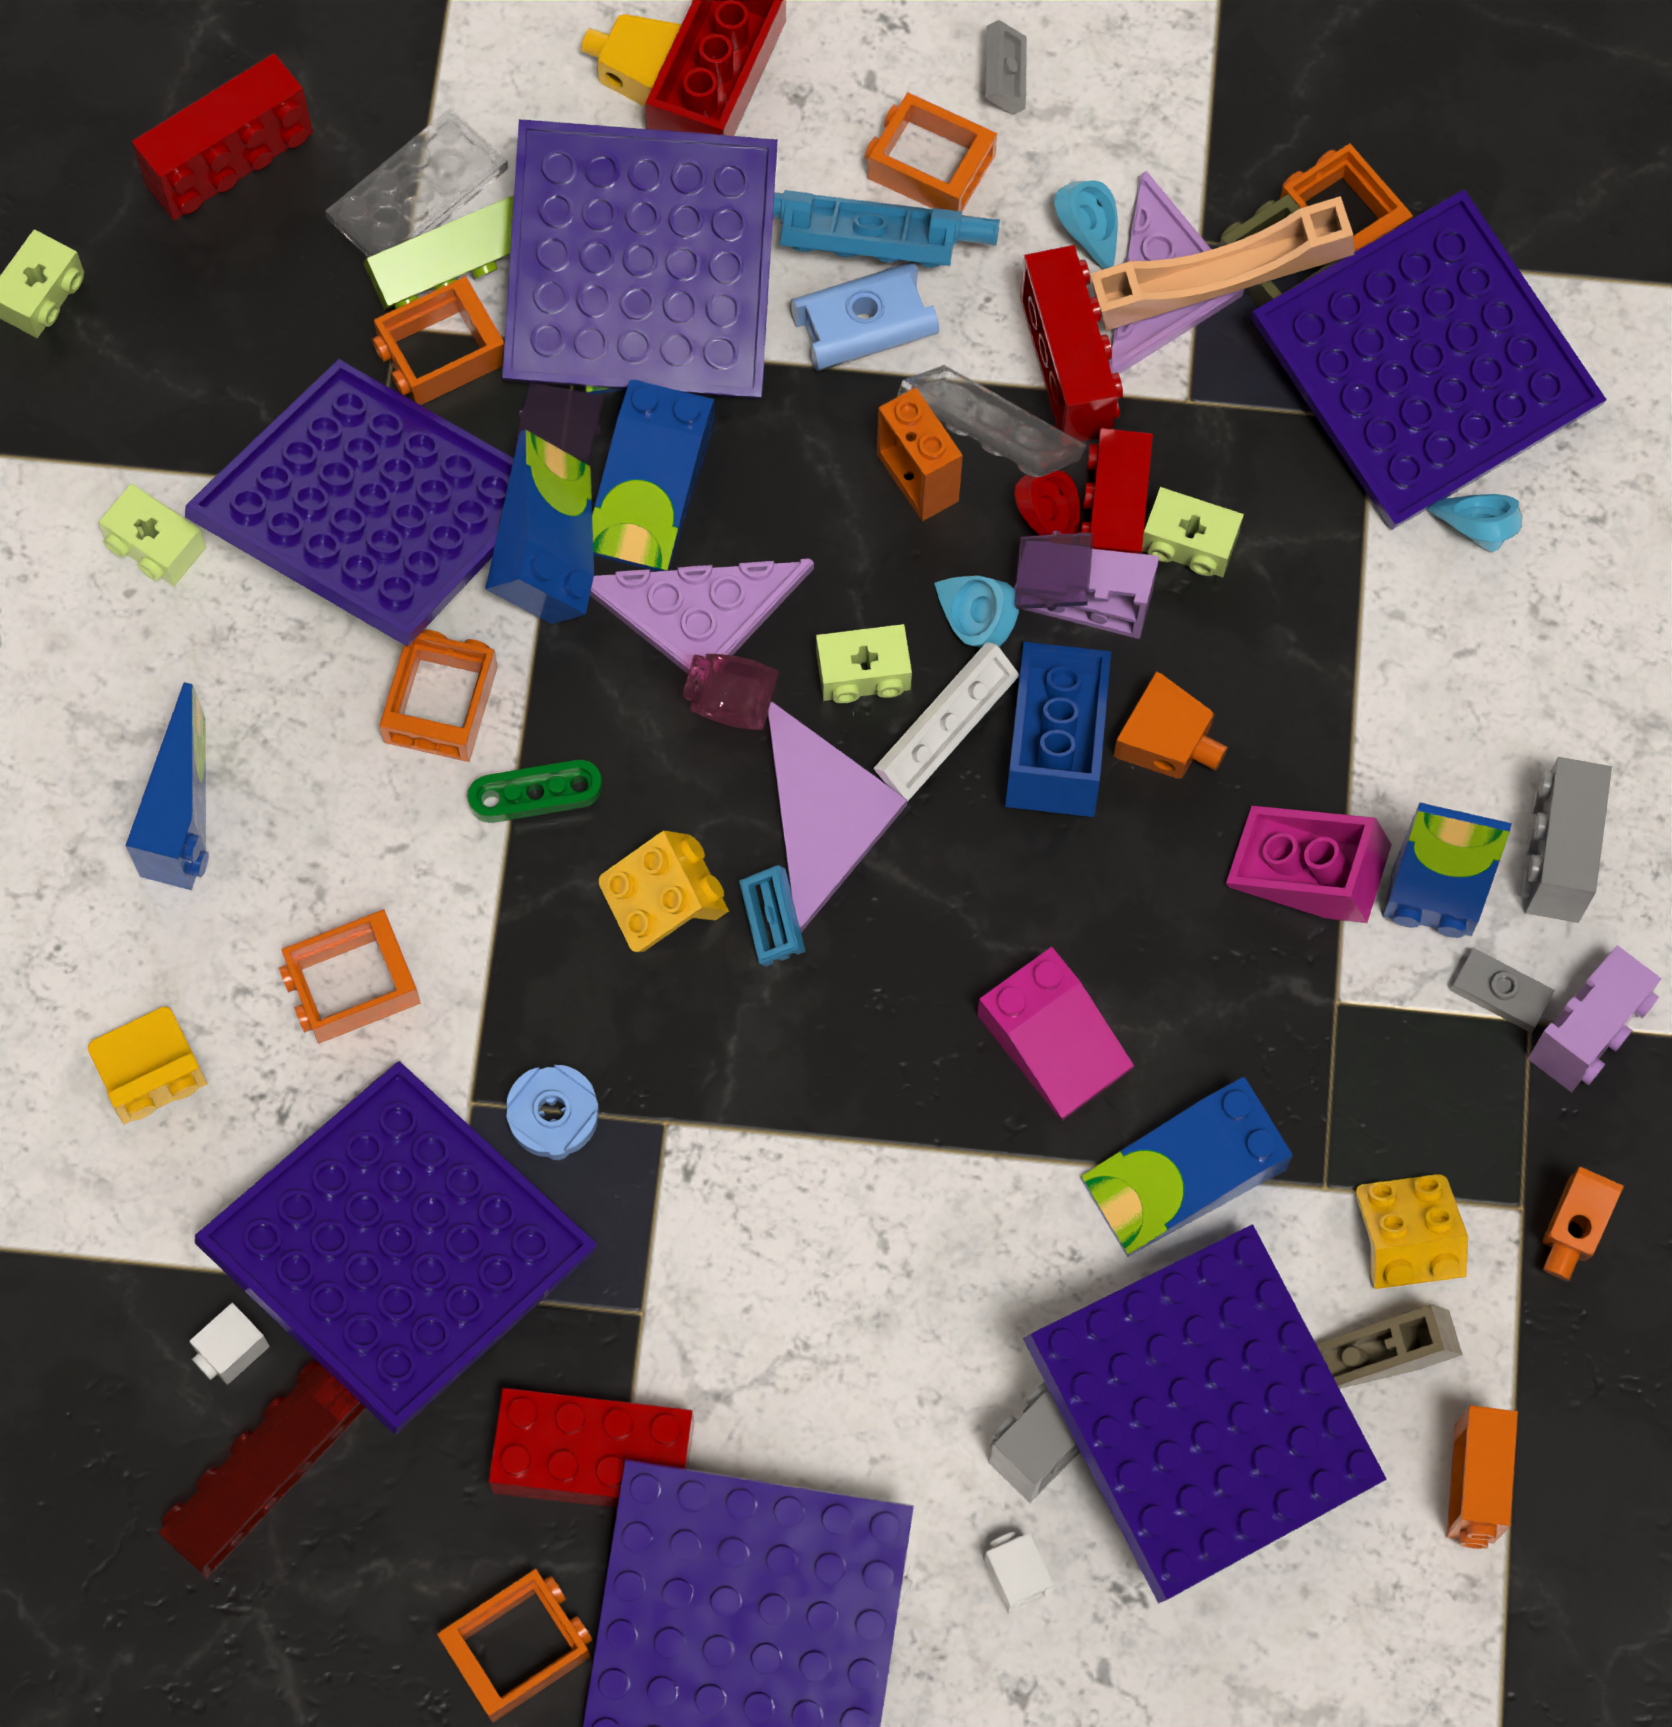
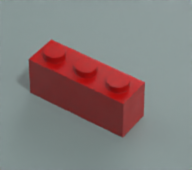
M1101 428L1099 443H1090L1087 469L1096 470L1094 483L1086 482L1083 508L1092 509L1091 521L1082 522L1079 548L1142 554L1153 433Z

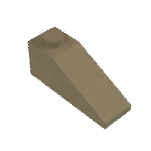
M1432 1304L1316 1343L1339 1389L1420 1370L1463 1355L1450 1311Z

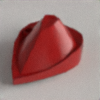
M1039 470L1022 477L1015 485L1014 496L1018 510L1026 522L1047 543L1077 547L1080 502L1078 490L1073 479L1066 472L1059 470Z

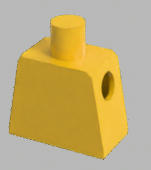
M622 14L617 17L610 34L589 28L584 35L581 51L598 57L599 81L603 85L645 107L648 95L682 24Z

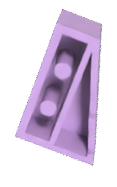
M1028 542L1014 588L1020 599L1019 609L1140 639L1153 592L1160 556Z
M1617 945L1589 977L1575 997L1573 996L1566 1004L1565 1010L1554 1023L1551 1022L1544 1030L1528 1060L1571 1093L1581 1081L1589 1086L1605 1066V1063L1599 1058L1608 1047L1616 1052L1633 1031L1626 1026L1633 1016L1637 1014L1643 1019L1657 1002L1659 996L1653 993L1662 978Z

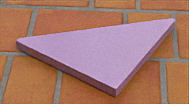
M1147 171L1142 173L1127 262L1172 259L1212 250ZM1244 289L1115 328L1112 360L1109 363L1111 372L1123 373L1241 298Z
M808 558L801 559V562L774 564V561L739 563V566L712 568V565L677 567V570L651 572L650 569L618 571L614 575L594 576L590 596L704 686L814 569V562Z
M771 702L768 705V719L790 890L802 933L907 806V799Z

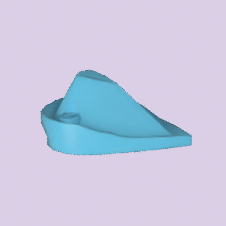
M1095 180L1073 181L1063 186L1055 193L1054 206L1059 220L1069 234L1086 249L1103 269L1113 267L1117 244L1118 215L1115 199L1110 189L1103 182Z
M1481 494L1447 498L1427 509L1435 516L1449 523L1460 533L1468 536L1482 548L1491 552L1499 550L1505 540L1518 534L1522 528L1523 515L1519 508V501L1507 495Z
M962 576L935 582L937 594L953 631L965 644L982 648L986 642L1000 647L1007 640L1015 626L1020 607L1017 591L1011 585L983 576Z

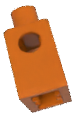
M1156 671L1117 738L1113 756L1119 760L1180 779L1185 775L1193 759L1216 771L1228 747L1207 736L1211 729L1214 717L1213 712L1167 677Z
M1579 1167L1568 1178L1542 1241L1545 1245L1552 1247L1543 1268L1545 1272L1562 1280L1569 1281L1578 1259L1586 1262L1593 1256L1622 1192L1623 1185L1582 1167ZM1570 1223L1580 1227L1582 1231L1580 1238H1575L1569 1233L1568 1226Z

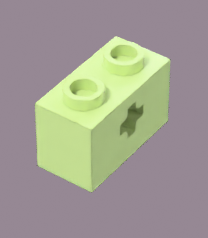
M34 229L0 275V319L38 338L45 327H50L56 321L62 303L69 294H73L79 289L83 281L85 272L77 251Z
M132 483L98 522L105 538L103 543L111 552L120 558L128 555L138 562L137 565L140 570L149 578L155 581H159L162 578L172 586L178 583L207 548L200 528Z
M1160 487L1144 530L1142 551L1147 552L1149 555L1160 556L1159 561L1161 562L1174 561L1189 566L1191 570L1200 575L1224 577L1240 532L1244 514ZM1188 534H1193L1194 537H1193V539H1192V538H1187V535H1188Z
M904 624L816 635V655L823 701L834 700L837 703H850L859 699L860 696L876 694L879 697L891 698L902 694L904 691L911 690L912 670ZM860 664H867L869 670H862Z

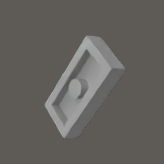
M997 20L987 25L985 98L1014 115L1026 109L1027 36L1004 22Z
M1473 948L1450 991L1532 1033L1555 990Z

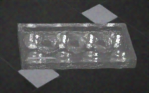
M449 108L326 210L327 219L367 257H371L441 226L509 169L508 160L453 109Z
M946 365L904 379L898 392V396L916 387L936 417L945 422L946 427L950 431L958 435L970 436L982 443L981 446L985 451L996 456L1007 457L1018 464L1017 467L1020 471L1030 476L1042 477L1079 461L1086 447L1084 443Z

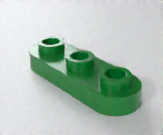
M573 760L489 774L479 777L471 784L468 790V802L472 814L477 819L487 823L584 808L595 803L602 792V779L597 767L585 760ZM578 782H584L588 785L587 789L583 792H576L572 787ZM538 789L544 793L537 800L528 797L532 790ZM489 797H496L500 800L494 807H487L483 804Z

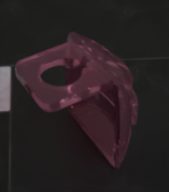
M706 653L704 658L701 655L695 654L684 687L683 697L692 703L691 711L712 721L741 729L763 730L779 671L760 662L738 656ZM697 675H698V676H699L698 682H697V685H695L696 677H697Z

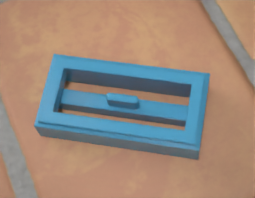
M777 865L739 880L759 964L767 967L774 964V960L779 959L783 961L790 958L789 955L792 953L798 955L806 952L786 869ZM771 879L773 880V884H774V888H775V892H776V897H777V901H778V905H779V909H780V913H781V917H782V921H783V925H784V929H785V934H786V938H787V942H788V943H786V940H785V936H784V932H783V928H782V923H781V919H780V915H779V911H778V907H777V903H776V899H775V895H774V890H773V886H772ZM759 884L764 899L766 918L770 924L775 945L773 949H770L755 887Z

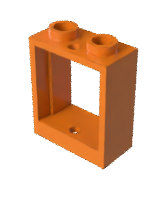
M907 92L899 106L894 104L890 108L884 122V128L886 129L881 137H874L866 150L865 160L868 161V179L932 209L963 212L996 155L997 133ZM909 122L969 149L949 184L889 156Z
M1350 143L1337 152L1335 150L1328 151L1317 161L1314 167L1305 173L1302 171L1294 173L1282 186L1281 198L1289 194L1300 208L1308 206L1305 203L1306 201L1343 178L1379 219L1354 235V252L1413 219L1411 212Z
M466 276L374 319L377 337L372 338V343L382 362L390 360L395 371L391 372V376L399 393L403 396L409 394L412 401L419 405H423L503 366L505 342ZM456 313H460L480 349L417 379L396 342Z
M915 387L878 407L877 456L921 521L923 522L959 502L963 455L918 389ZM905 474H912L914 478L906 480L904 478Z
M423 630L408 647L404 645L379 725L383 742L470 762L498 668L495 650L478 640L468 639L460 642L447 639L445 635L434 630ZM420 660L479 673L463 728L404 715Z
M384 909L281 949L286 965L278 967L288 993L294 990L298 991L302 1005L294 1007L303 1032L306 1033L313 1030L318 1044L421 1004L416 986ZM376 941L396 991L321 1020L302 969Z
M1469 1405L1454 1425L1446 1538L1459 1539V1545L1462 1547L1486 1549L1488 1548V1543L1494 1544L1510 1527L1518 1411Z
M536 1569L437 1634L492 1723L591 1658L589 1650L585 1646L592 1641L588 1631L578 1616L569 1620L559 1604L564 1602L566 1598L553 1577L550 1575L543 1580ZM536 1594L571 1648V1651L500 1697L465 1640Z

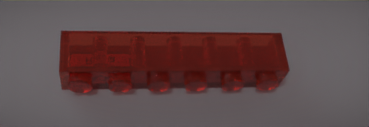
M316 1360L310 1362L300 1372L296 1379L298 1385L286 1398L281 1395L267 1407L263 1413L265 1420L253 1433L250 1431L244 1432L233 1443L229 1450L232 1455L219 1469L213 1466L204 1473L195 1486L198 1491L186 1504L182 1502L177 1503L163 1518L162 1524L164 1527L158 1532L159 1535L206 1580L367 1409Z

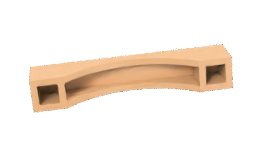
M1340 196L1298 209L1283 220L1258 233L1216 249L1172 259L1129 261L1090 273L1095 297L1099 302L1105 330L1108 331L1354 255V236Z

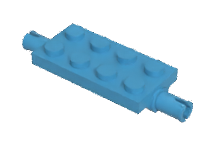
M784 190V193L775 192L773 218L780 219V223L783 224L780 245L791 246L794 250L809 252L815 249L831 251L842 257L864 255L876 257L884 262L905 260L918 262L925 267H938L941 265L950 266L954 245H958L959 241L997 246L1000 219L962 215L961 211L937 208L928 209L821 196Z

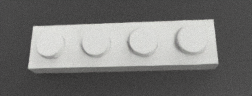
M986 642L874 767V770L885 784L906 798L907 802L1020 676L997 644Z

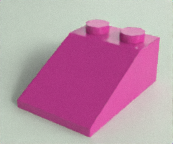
M1251 806L1226 884L1229 888L1325 919L1368 923L1392 844L1377 819L1373 817Z
M1050 947L979 999L977 1017L1061 1121L1134 1068L1130 1058L1080 980L1053 947Z

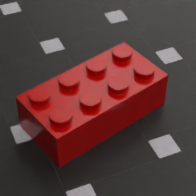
M693 0L645 102L647 129L734 136L786 23V0Z
M273 53L132 141L146 187L174 221L183 214L193 213L204 201L215 194L228 191L239 179L250 172L263 169L274 157L285 150L300 146L309 135L313 134L303 88L276 54Z
M1075 244L1024 255L1020 290L1021 303L1062 446L1097 439L1100 437L1101 428L1113 429L1115 418L1120 417L1118 399L1123 398L1120 375L1118 372H1111L1108 361L1112 360L1109 337L1107 334H1100L1097 324L1101 322L1099 302L1096 297L1090 298L1086 286L1090 285L1089 268L1085 259L1079 260Z
M503 1388L489 1477L490 1487L493 1494L618 1508L625 1460L629 1459L688 1469L694 1429L693 1410Z

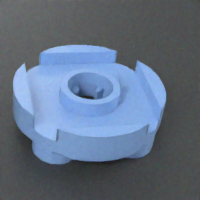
M554 1065L555 1068L546 1067L543 1069L537 1067L520 1076L509 1091L506 1106L507 1121L512 1136L522 1148L540 1157L561 1160L581 1149L593 1136L598 1124V1102L591 1083L577 1070L565 1065ZM558 1101L565 1106V1108L561 1109V1113L564 1114L561 1119L546 1121L542 1118V1116H545L544 1111H540L543 1104L547 1103L553 1106Z

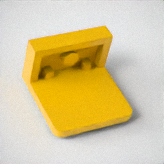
M663 830L599 877V886L630 949L634 952L646 951L692 918L716 921L729 912L722 898L724 890L719 881L710 874L703 860L705 857L704 850L700 843L691 835Z
M168 1007L158 1008L92 1040L88 1044V1052L123 1125L131 1121L143 1119L151 1115L156 1109L174 1100L184 1099L208 1084L172 1010Z
M1440 1174L1362 1184L1356 1188V1199L1371 1241L1370 1277L1374 1289L1467 1277L1468 1234L1448 1179Z

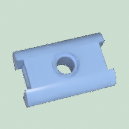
M913 262L791 299V309L796 326L806 325L812 339V364L816 371L825 370L939 333V323L934 306L925 308L917 291L918 269ZM868 314L872 317L868 319L859 318L858 315Z

